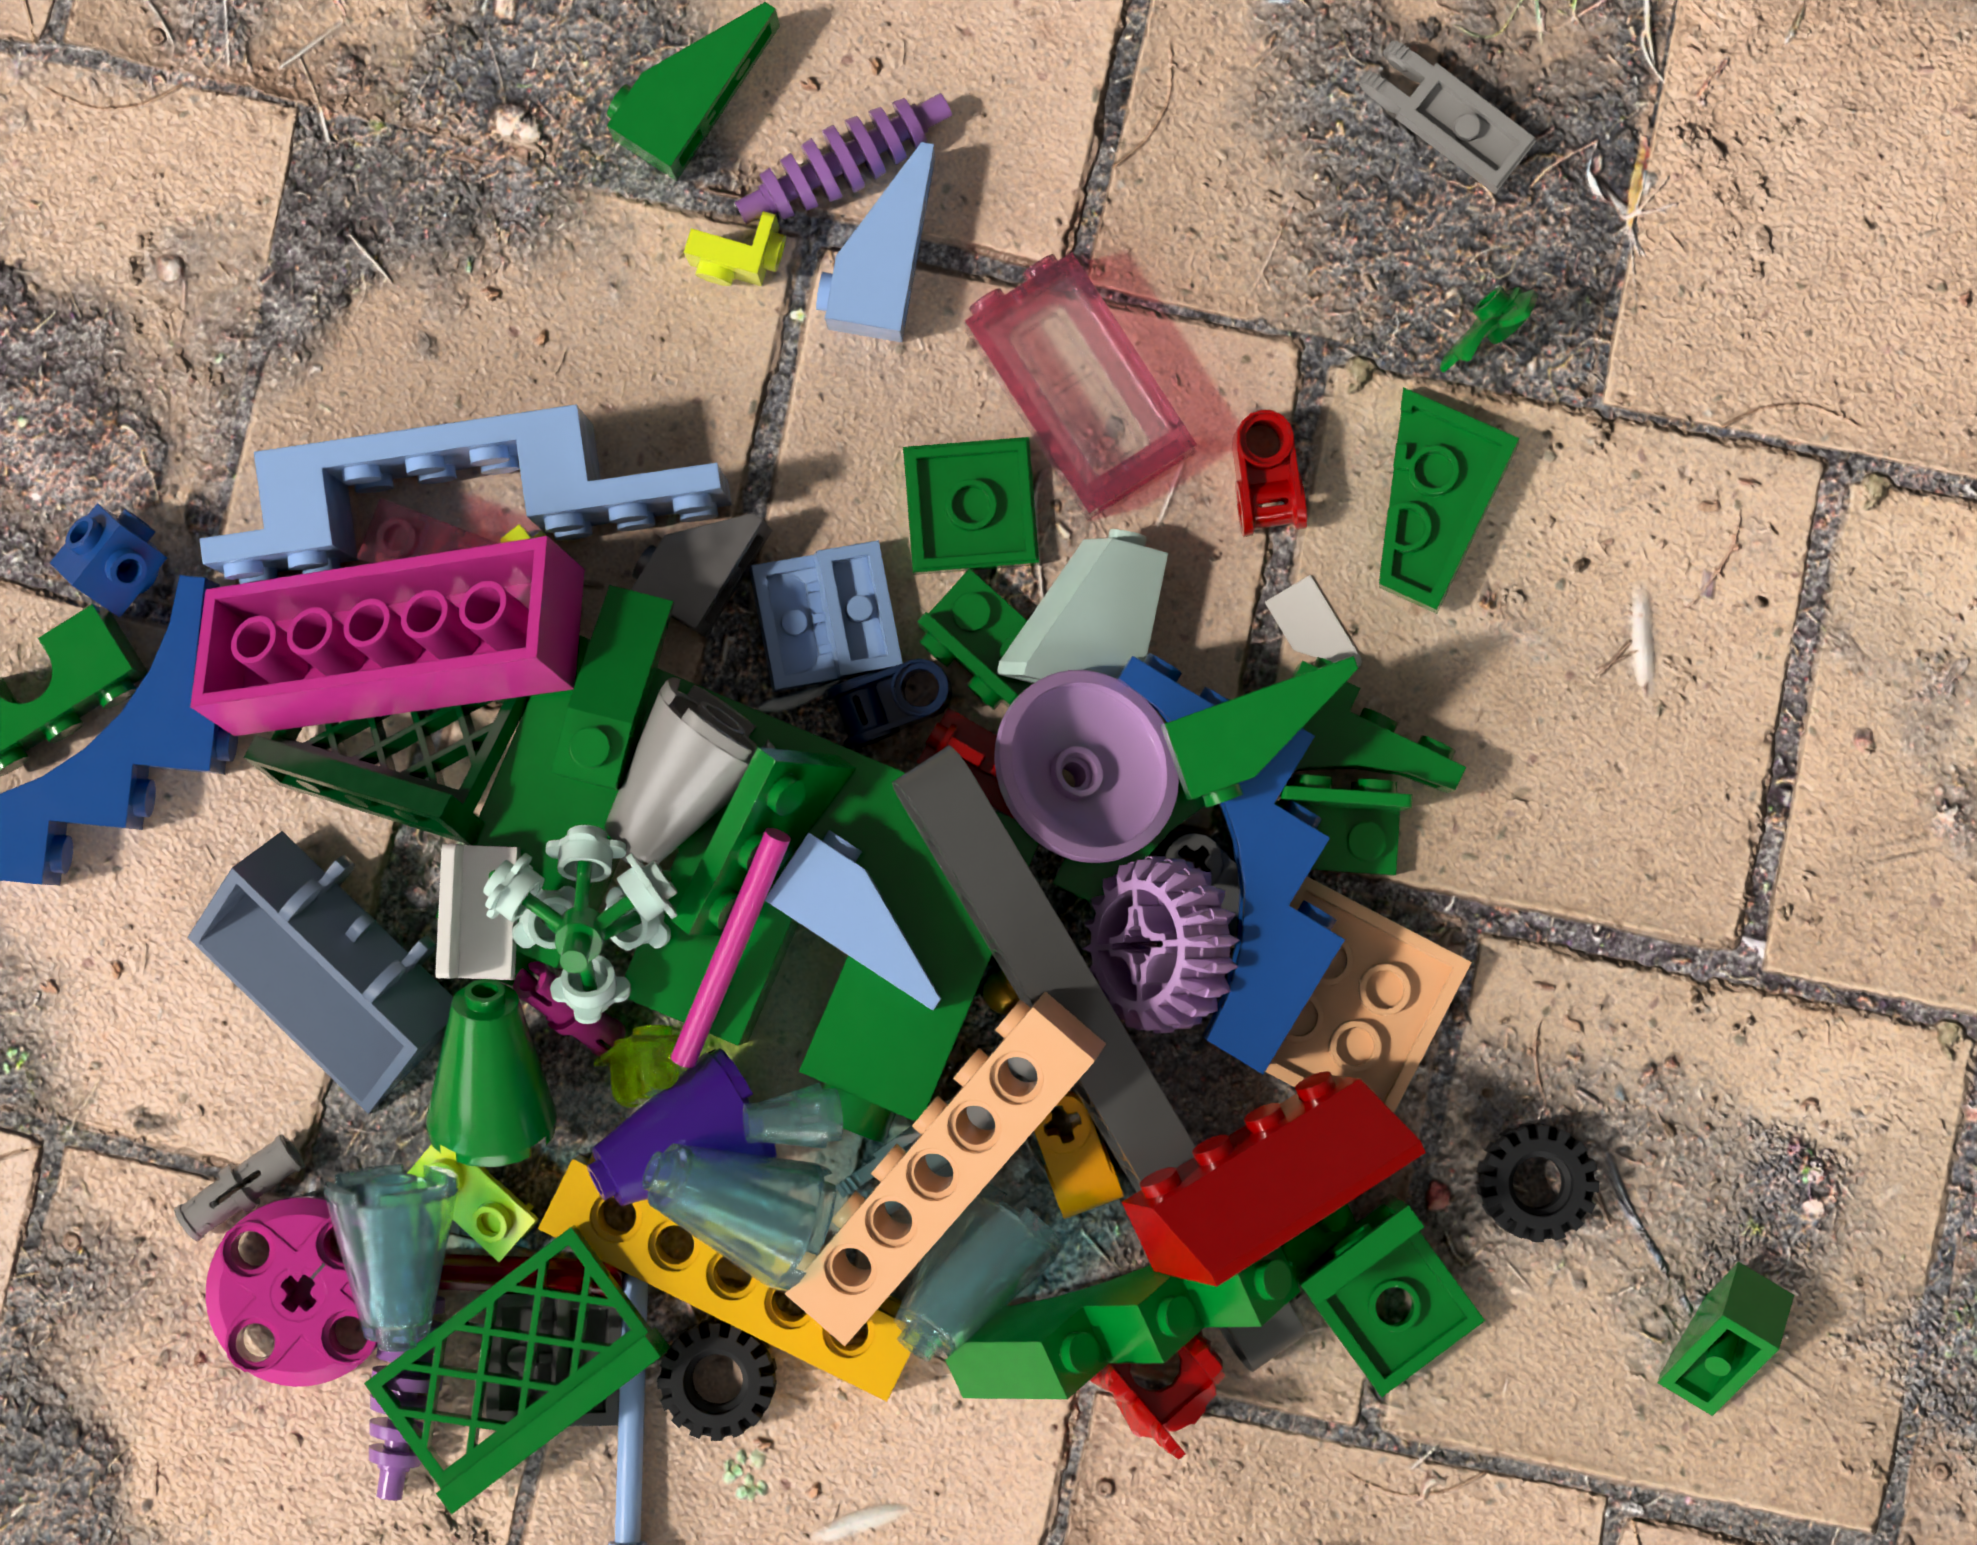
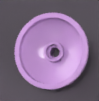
M1068 670L1057 672L1038 680L1012 702L1001 721L995 743L996 776L1000 791L1011 814L1036 842L1046 849L1071 860L1087 863H1104L1119 860L1142 849L1166 825L1172 814L1178 793L1179 776L1160 726L1164 724L1161 717L1145 698L1130 687L1127 688L1116 678L1106 674L1087 670ZM1063 769L1073 775L1075 787H1071L1064 780L1062 775Z

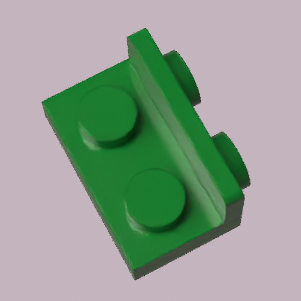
M969 568L929 613L925 612L917 621L919 628L926 633L919 643L945 667H948L954 659L973 676L966 684L967 687L993 710L1001 702L1009 708L1012 702L1024 690L1034 684L997 674L999 661L1027 620Z

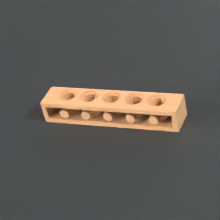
M1046 991L1032 1007H1029L1022 1000L1014 1006L995 1029L1004 1038L990 1056L980 1048L977 1049L953 1078L962 1088L947 1104L937 1096L912 1125L921 1135L907 1152L896 1143L871 1173L880 1181L867 1198L863 1197L856 1190L830 1220L839 1228L830 1241L825 1245L815 1237L790 1266L799 1274V1277L785 1295L844 1346L1095 1062L1105 1047L1106 1043ZM1021 1057L1031 1062L1037 1071V1081L1023 1082L1015 1078L1008 1067V1059ZM974 1105L987 1109L994 1118L995 1128L984 1130L973 1125L968 1118L967 1107ZM926 1154H939L945 1157L953 1168V1176L942 1177L932 1172L927 1165ZM896 1201L903 1204L911 1214L912 1223H900L892 1219L886 1210L885 1202ZM854 1248L862 1251L868 1257L871 1269L864 1270L853 1266L846 1257L845 1249Z

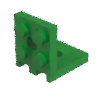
M1391 1193L1381 1199L1380 1202L1382 1204L1357 1221L1353 1228L1295 1279L1381 1397L1385 1396L1485 1322V1319L1421 1234L1420 1230L1424 1228V1225L1408 1204ZM1392 1287L1406 1290L1411 1298V1310L1408 1316L1397 1323L1382 1321L1376 1312L1377 1298L1384 1290Z

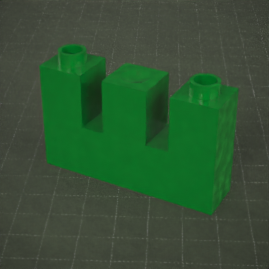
M579 635L576 680L590 643V639ZM657 668L639 740L658 693L668 679L672 677L681 679L678 691L686 695L696 684ZM696 685L719 698L748 719L756 727L749 738L758 747H763L766 741L769 740L775 749L838 755L856 768L808 833L822 841L830 830L862 851L855 863L869 872L942 999L936 1008L931 1010L848 955L799 1072L825 1083L813 1114L855 1134L884 1143L896 1114L916 1121L928 1107L992 953L895 793L892 782L904 775V772ZM573 690L531 695L478 817L484 824L473 846L521 848V856L527 853L532 857L529 863L533 867L532 870L545 878L542 886L543 890L558 891L563 886L576 888V881L567 879L558 872V859L546 854L547 842L567 836L570 828L578 825H592L605 831L604 825L618 793L616 790L565 778L550 772ZM729 803L677 847L679 850L670 871L673 875L671 882L678 893L668 899L675 910ZM995 811L1029 867L1039 843L1028 835L1015 819ZM805 837L802 839V841L799 843V845L796 847V849L793 851V853L790 855V857L787 859V861L776 874L769 892L771 891L774 884L776 883V881L778 880V878L780 877V875L782 874V872L784 871V869L796 853L797 849L799 848ZM620 858L612 859L611 875L608 878L590 883L588 907L596 911L599 910ZM766 901L763 904L709 1034L737 1046L749 1042L799 924ZM664 911V923L671 930L670 940L661 948H654L649 943L642 944L636 948L624 976L628 979L631 987V993L627 999L685 1023L721 935H688L673 923L670 916ZM516 943L515 978L522 968L534 977L535 973L528 966L531 962L539 961L554 968H562L560 964L561 955L557 949L543 948L537 944L531 948H522ZM497 980L510 986L514 984V980Z

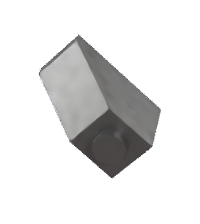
M750 513L664 535L658 547L650 545L640 556L632 574V577L637 581L631 590L674 601L671 617L707 638L771 534L772 529L763 519Z

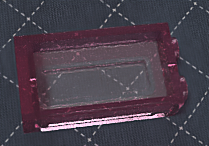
M1073 252L1059 261L1054 254H1051L1030 266L1022 274L1026 282L1012 291L1004 294L1001 288H997L974 302L969 307L972 316L964 320L965 333L1086 520L1089 521L1193 455L1197 444Z

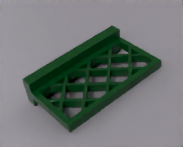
M523 696L494 700L503 703L494 722L478 731H475L470 713L493 701L444 707L427 717L424 710L411 712L414 724L388 738L382 720L391 715L349 720L341 723L325 724L326 731L304 743L296 741L303 727L276 730L271 739L255 735L243 758L279 786L473 846L484 824L473 812L526 709L530 697ZM458 720L463 739L436 753L431 734ZM370 727L374 745L353 757H348L344 741ZM419 741L424 760L401 772L396 771L392 755ZM469 756L471 767L460 789L446 786L441 770Z

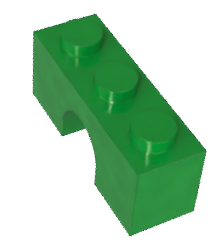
M91 604L38 638L52 664L51 682L47 690L39 698L28 703L19 702L10 691L4 679L0 677V777L25 764L29 760L26 751L43 740L47 739L49 743H55L75 733L83 726L80 717L97 706L102 705L103 709H109L129 699L137 690L134 683L147 675L148 671L109 610Z

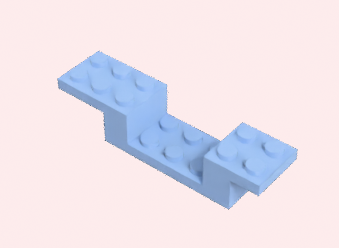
M575 404L255 451L254 459L264 529L199 538L203 565L223 573L225 579H239L240 584L278 578L277 572L302 570V573L306 574L341 568L340 563L358 560L348 486L355 485L356 493H376L393 489V479L418 476V483L420 484L444 483L457 478L456 470L480 467L481 474L497 475L517 471L520 466L526 516L543 532L554 533L555 540H574L593 535L592 526L617 523L618 531L647 529L656 525V516L680 514L681 522L713 519L718 517V507L731 506L732 503L728 479L717 462L601 479L594 426L579 406Z

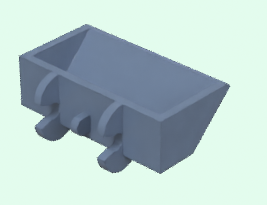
M281 831L231 868L187 938L359 1106L370 1114L445 1035L453 996L422 967L437 948V943L426 935L408 953L368 912H365L340 887L355 867V864L346 855L337 858L329 869L324 872L297 844Z

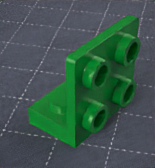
M1298 774L1293 775V778H1289L1287 786H1284L1274 804L1283 809L1287 801L1292 800L1322 819L1316 830L1330 838L1311 870L1396 875L1400 812L1412 808L1413 794L1397 793V781L1358 779V782H1351V790L1332 789V777Z

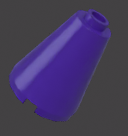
M719 1048L702 1054L698 1058L695 1067L686 1068L592 1148L596 1161L587 1165V1170L603 1200L614 1196L618 1203L624 1206L765 1168L766 1165L777 1159L775 1143L763 1114L756 1117L747 1098L753 1095L734 1062L724 1050Z

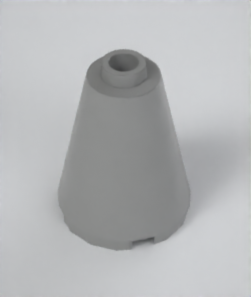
M675 677L668 679L658 693L604 825V829L611 837V840H619L626 844V855L621 859L628 864L626 856L630 853L640 863H650L655 860L659 864L731 801L758 747L749 738L756 727L748 719L719 698L696 685L691 688L687 695L679 692L678 687L681 679ZM769 740L763 745V748L775 749Z

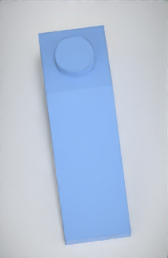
M925 142L919 144L836 255L833 274L822 272L817 293L816 310L826 311L825 321L828 330L903 342L935 164L934 144Z
M830 830L822 841L808 833L767 895L765 901L929 1009L934 1010L942 998L869 872L855 863L862 851Z

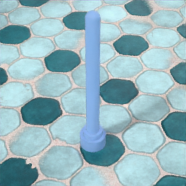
M626 1273L623 1277L622 1290L647 1322L648 1283ZM621 1317V1336H623L630 1328ZM646 1368L619 1388L615 1541L608 1542V1545H647V1542L641 1541Z

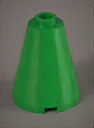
M479 979L460 989L452 999L426 1116L427 1134L432 1147L441 1153L440 1145L456 1152V1162L468 1166L498 1167L521 1162L531 1157L532 1146L544 1138L546 1145L553 1139L557 1124V1111L516 991L494 979Z

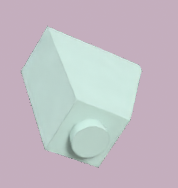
M1110 529L1108 538L1084 539L999 661L997 674L1035 683L1057 672L1087 670L1106 674L1117 679L1132 656L1144 662L1148 654L1168 553L1145 547L1147 536L1126 530Z

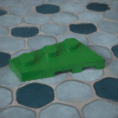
M1403 387L1379 588L1438 614L1518 448L1519 438Z
M757 747L676 909L678 916L671 919V921L688 935H722L765 830L767 828H775L785 832L791 838L779 866V871L856 768L838 755Z

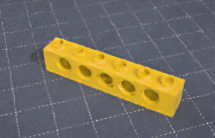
M593 1153L590 1159L579 1155L571 1160L538 1227L539 1230L557 1238L575 1225L601 1261L886 1402L888 1401L922 1331L923 1324L912 1319L916 1312L914 1307L889 1295L867 1320L868 1336L860 1343L846 1344L844 1346L806 1312L802 1315L790 1316L783 1313L776 1304V1289L783 1284L794 1283L799 1277V1274L790 1266L800 1256V1251L770 1236H766L763 1244L739 1233L743 1223L732 1216L710 1207L704 1216L682 1205L686 1195L680 1191L632 1203L636 1211L634 1226L627 1231L615 1230L607 1224L604 1218V1206L607 1200H603L587 1170V1165L596 1161ZM677 1225L684 1227L690 1232L694 1240V1249L690 1257L674 1259L664 1252L661 1246V1235L666 1227ZM737 1254L749 1262L752 1269V1278L749 1284L744 1287L734 1288L726 1285L721 1280L718 1273V1264L723 1256Z

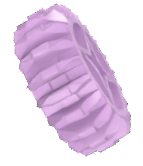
M1148 856L1145 860H1137L1127 865H1119L1117 874L1103 879L1104 895L1091 898L1096 915L1093 919L1084 922L1085 926L1091 931V943L1082 949L1092 955L1093 964L1089 969L1093 976L1099 980V986L1117 1016L1121 1020H1125L1126 1027L1135 1028L1140 1031L1153 1030L1154 1033H1173L1175 1029H1189L1193 1025L1201 1024L1202 1016L1218 1011L1216 997L1231 992L1224 976L1225 973L1238 968L1229 957L1230 947L1240 941L1230 935L1228 924L1236 914L1221 908L1226 890L1211 886V873L1195 868L1193 862H1186L1181 858ZM1163 942V946L1157 947V943Z

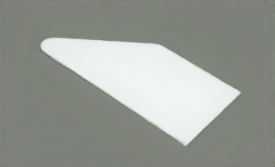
M1311 575L1265 601L1266 606L1294 651L1316 658L1321 657L1333 663L1354 656L1358 668L1361 666L1362 660Z

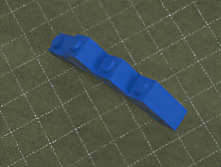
M179 575L169 626L149 672L122 712L83 750L44 776L0 794V881L60 886L62 873L66 874L69 871L73 858V840L71 836L66 835L67 823L143 830L144 817L149 818L152 815L156 798L155 782L152 779H148L150 767L225 775L226 761L232 762L235 758L238 736L231 735L190 707L206 589L220 587V584L204 577Z
M1151 653L1147 655L1144 662L1134 656L1129 658L1117 678L1127 688L1130 687L1145 698L1166 722L1229 701L1207 687H1204L1198 696L1181 686L1177 681L1182 672ZM1302 728L1254 778L1240 782L1243 795L1220 803L1233 841L1239 884L1237 939L1240 941L1236 943L1232 956V961L1238 968L1228 972L1226 981L1231 992L1221 995L1218 1001V1011L1212 1013L1202 1036L1210 1043L1261 1074H1264L1345 941V939L1331 931L1337 920L1305 900L1302 901L1298 910L1289 906L1330 839L1325 834L1316 830L1322 819L1292 800H1288L1283 809L1274 804L1315 737Z

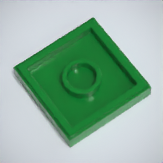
M1029 437L903 447L913 575L967 571L969 568L971 570L1039 565Z

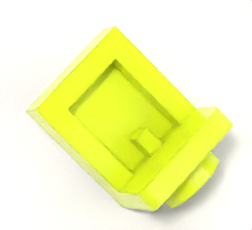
M763 211L752 246L691 228L684 254L689 265L697 267L695 275L703 280L722 286H732L733 279H738L762 287L766 271L776 272L778 270L785 248L786 235L778 233L779 223L776 214Z

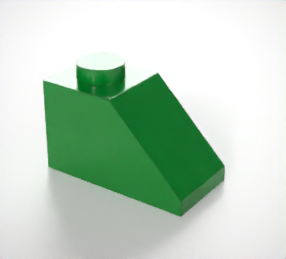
M1738 1261L1705 1296L1661 1371L1657 1383L1713 1416L1780 1349L1794 1294Z

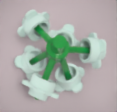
M592 825L574 826L568 830L567 836L564 838L550 840L546 844V854L558 859V872L563 877L576 881V888L563 886L558 891L543 890L542 886L545 878L532 870L533 867L529 865L532 857L525 853L515 864L506 860L496 870H492L489 873V880L483 889V893L488 896L485 906L489 908L486 914L489 918L494 919L501 914L511 922H514L520 917L519 923L512 929V937L520 947L531 948L537 944L543 948L557 949L561 955L560 964L563 971L561 977L556 978L552 982L550 987L551 995L556 1002H565L574 1010L575 1019L582 1024L597 1022L600 1020L602 1012L607 1010L614 1002L625 1001L631 993L628 979L616 977L614 968L609 960L599 955L603 941L610 938L624 950H632L646 943H649L654 948H661L669 942L671 937V930L664 923V911H666L671 919L678 916L668 900L678 893L671 882L673 877L671 871L663 870L655 860L644 866L632 853L626 856L631 868L617 877L620 886H616L608 892L606 896L607 906L604 912L600 914L595 909L588 907L590 883L608 878L611 875L612 859L623 858L626 855V844L624 842L607 839L606 831Z

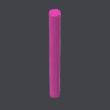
M767 828L764 832L672 1051L671 1059L679 1066L693 1068L697 1063L790 843V836L781 830Z

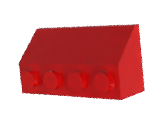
M1324 1071L1300 1081L1295 1086L1297 1093L1282 1103L1266 1104L1251 1111L1244 1118L1246 1125L1229 1136L1225 1134L1218 1135L1201 1142L1192 1150L1194 1157L1179 1167L1163 1168L1146 1176L1139 1184L1141 1190L1122 1201V1204L1154 1272L1218 1287L1425 1154L1426 1151L1414 1133L1360 1078L1334 1076L1331 1072Z

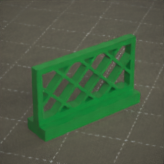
M573 1225L364 1384L438 1484L440 1490L436 1494L452 1515L659 1359L671 1347L656 1327L650 1328L583 1235ZM567 1246L572 1249L585 1267L581 1292L546 1287L550 1259ZM538 1269L536 1285L520 1283ZM593 1279L605 1296L591 1294ZM508 1291L535 1295L530 1331L495 1326L498 1299ZM545 1297L580 1302L575 1338L540 1333ZM590 1304L614 1307L630 1330L612 1344L585 1340ZM486 1308L484 1324L468 1322ZM455 1331L483 1334L478 1370L443 1365L448 1336ZM493 1336L528 1341L523 1377L488 1372ZM538 1343L573 1348L570 1375L562 1382L533 1379ZM434 1348L432 1363L416 1361ZM583 1350L600 1352L581 1367ZM403 1370L430 1373L426 1409L401 1406V1402L393 1391L387 1387L386 1383ZM442 1375L476 1380L471 1416L437 1411ZM487 1382L521 1387L517 1416L510 1421L482 1418ZM532 1389L548 1391L529 1406ZM412 1418L424 1419L423 1432ZM435 1421L469 1426L466 1454L449 1467H447L432 1446ZM480 1428L496 1430L478 1444Z

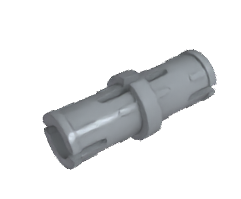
M281 1134L272 1143L238 1166L230 1163L219 1171L220 1178L184 1204L174 1208L177 1220L193 1240L199 1241L204 1238L205 1234L243 1209L245 1212H250L259 1206V1197L294 1172L305 1167L304 1161L292 1142L285 1135ZM258 1172H261L258 1178L219 1204V1199L245 1183Z

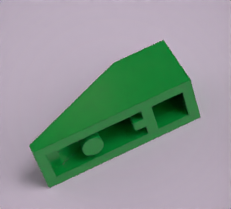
M766 2L758 5L642 72L633 87L628 84L623 85L614 96L607 110V117L611 119L607 127L614 141L675 181H678L779 29L780 24L776 8Z
M609 585L567 706L551 773L619 791L638 744L674 601Z
M1354 656L1160 725L1186 798L1192 800L1202 796L1207 808L1243 795L1240 782L1254 778L1358 669Z

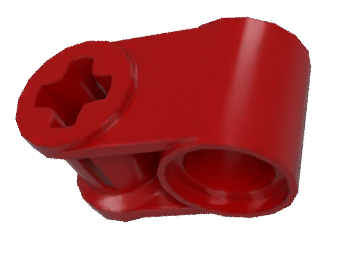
M1259 410L1250 413L1242 420L1232 438L1236 473V503L1242 536H1253L1255 529L1293 524L1297 530L1306 529V500L1302 477L1298 471L1294 433L1291 424L1283 415L1273 410ZM1257 425L1267 426L1277 434L1279 449L1274 456L1261 458L1254 455L1248 449L1246 433L1251 427ZM1284 502L1283 505L1258 507V504Z

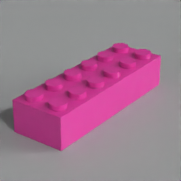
M548 536L206 589L190 707L231 735L240 736L573 690L576 682L585 569Z

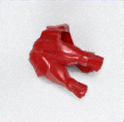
M1202 1330L1177 1351L1180 1358L1179 1373L1170 1385L1160 1390L1144 1389L1135 1383L1130 1372L1131 1363H1109L1090 1380L1098 1387L1113 1394L1118 1408L1134 1435L1139 1438L1142 1436L1153 1438L1160 1447L1178 1460L1186 1455V1453L1170 1435L1169 1431L1176 1432L1190 1424L1195 1425L1205 1412L1206 1405L1217 1395L1216 1384L1218 1385L1225 1377L1223 1360L1215 1349L1211 1347V1341L1203 1336Z

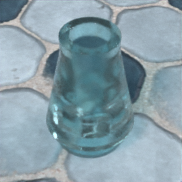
M816 1083L757 1103L744 1104L743 1126L746 1141L748 1144L764 1142L821 1149L826 1148L827 1142L840 1141L843 1134V1117L837 1089H822L821 1085Z

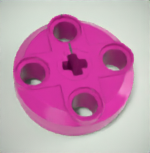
M296 1196L284 1198L254 1210L226 1232L215 1251L207 1274V1314L217 1340L235 1367L244 1372H249L260 1379L279 1385L292 1387L319 1385L342 1377L355 1369L375 1351L386 1335L385 1331L388 1322L393 1318L396 1310L393 1308L395 1294L398 1291L397 1269L393 1255L384 1237L365 1216L355 1209L336 1200L324 1197ZM348 1224L356 1228L360 1233L362 1248L357 1257L351 1259L342 1258L332 1250L330 1234L336 1225ZM245 1232H258L268 1241L270 1248L269 1257L263 1265H250L240 1256L238 1250L239 1240ZM352 1316L364 1323L367 1328L368 1337L363 1348L348 1349L339 1343L335 1334V1327L339 1318ZM253 1323L262 1324L270 1329L275 1339L274 1350L271 1355L265 1357L255 1356L248 1351L243 1340L244 1331L248 1325Z

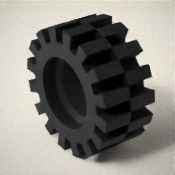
M1542 1123L1519 1124L1520 1127L1504 1130L1499 1133L1501 1137L1495 1143L1490 1141L1484 1149L1487 1154L1483 1162L1479 1161L1476 1171L1480 1173V1183H1476L1477 1194L1482 1197L1484 1203L1482 1207L1487 1215L1491 1216L1495 1223L1505 1231L1521 1239H1529L1532 1242H1544L1545 1239L1557 1241L1565 1238V1233L1569 1230L1577 1231L1585 1224L1581 1221L1585 1214H1592L1596 1206L1592 1202L1594 1192L1599 1193L1600 1181L1595 1180L1594 1171L1598 1169L1594 1159L1589 1158L1586 1153L1588 1149L1581 1141L1573 1138L1570 1133ZM1533 1157H1544L1552 1161L1558 1168L1561 1176V1188L1557 1197L1549 1204L1541 1207H1530L1523 1204L1516 1196L1513 1188L1515 1171L1521 1163Z
M713 1318L702 1320L700 1324L691 1325L684 1330L670 1345L671 1348L665 1353L660 1364L661 1372L657 1378V1388L661 1389L663 1397L660 1402L664 1411L669 1409L673 1415L671 1421L678 1428L682 1425L691 1430L689 1435L698 1439L704 1435L710 1436L711 1441H722L726 1436L732 1435L735 1438L744 1434L746 1429L751 1426L754 1427L762 1418L776 1390L777 1380H775V1371L777 1366L775 1358H771L768 1351L770 1346L767 1342L724 1321H714ZM713 1354L725 1355L733 1359L739 1366L743 1382L739 1394L734 1399L725 1403H712L703 1399L696 1391L693 1383L694 1369L697 1363L706 1356Z

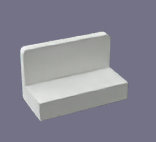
M442 844L436 978L515 980L516 942L512 937V929L517 924L518 919L511 922L501 914L494 919L489 918L486 915L489 908L485 906L488 896L483 893V889L489 880V873L492 870H496L506 860L512 864L516 863L521 856V848Z

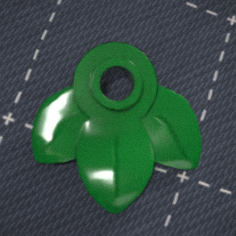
M1499 286L1489 292L1474 307L1472 312L1476 315L1477 319L1472 327L1444 355L1440 364V370L1443 373L1446 372L1459 359L1466 362L1470 361L1484 338H1487L1495 345L1513 334L1531 315L1539 296L1536 291L1532 289L1524 292L1520 287H1514L1506 292L1502 286Z

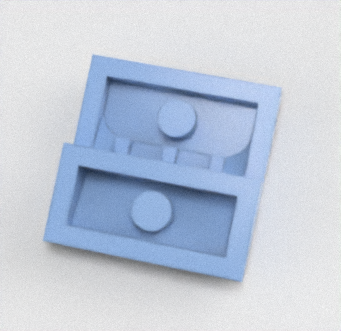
M879 540L818 550L814 555L751 565L749 568L772 692L886 670L903 663Z

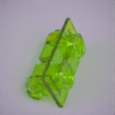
M646 1025L633 1029V1035L614 1041L613 1048L594 1059V1066H610L612 1095L621 1106L626 1108L638 1107L650 1099V1096L659 1094L677 1082L680 1066L672 1061L671 1054L679 1035H672L671 1026Z

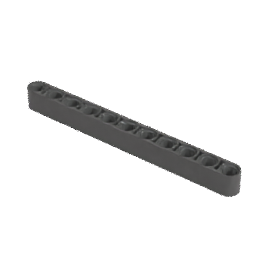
M948 745L894 780L892 785L897 797L1019 999L1024 1001L1029 1007H1032L1046 991L1106 1043L1095 1062L1074 1084L1073 1088L1136 1192L1141 1190L1140 1182L1151 1173L1167 1167L1177 1168L1193 1158L1192 1150L1196 1146L962 757L953 747ZM1289 1302L1262 1327H1218L1233 1352L1251 1372H1254L1305 1336L1304 1328Z

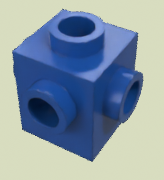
M97 503L87 516L81 517L72 525L67 533L65 544L51 560L50 564L73 587L120 618L138 594L144 593L153 585L158 576L159 568L167 557L149 541L156 531L126 508L117 517Z

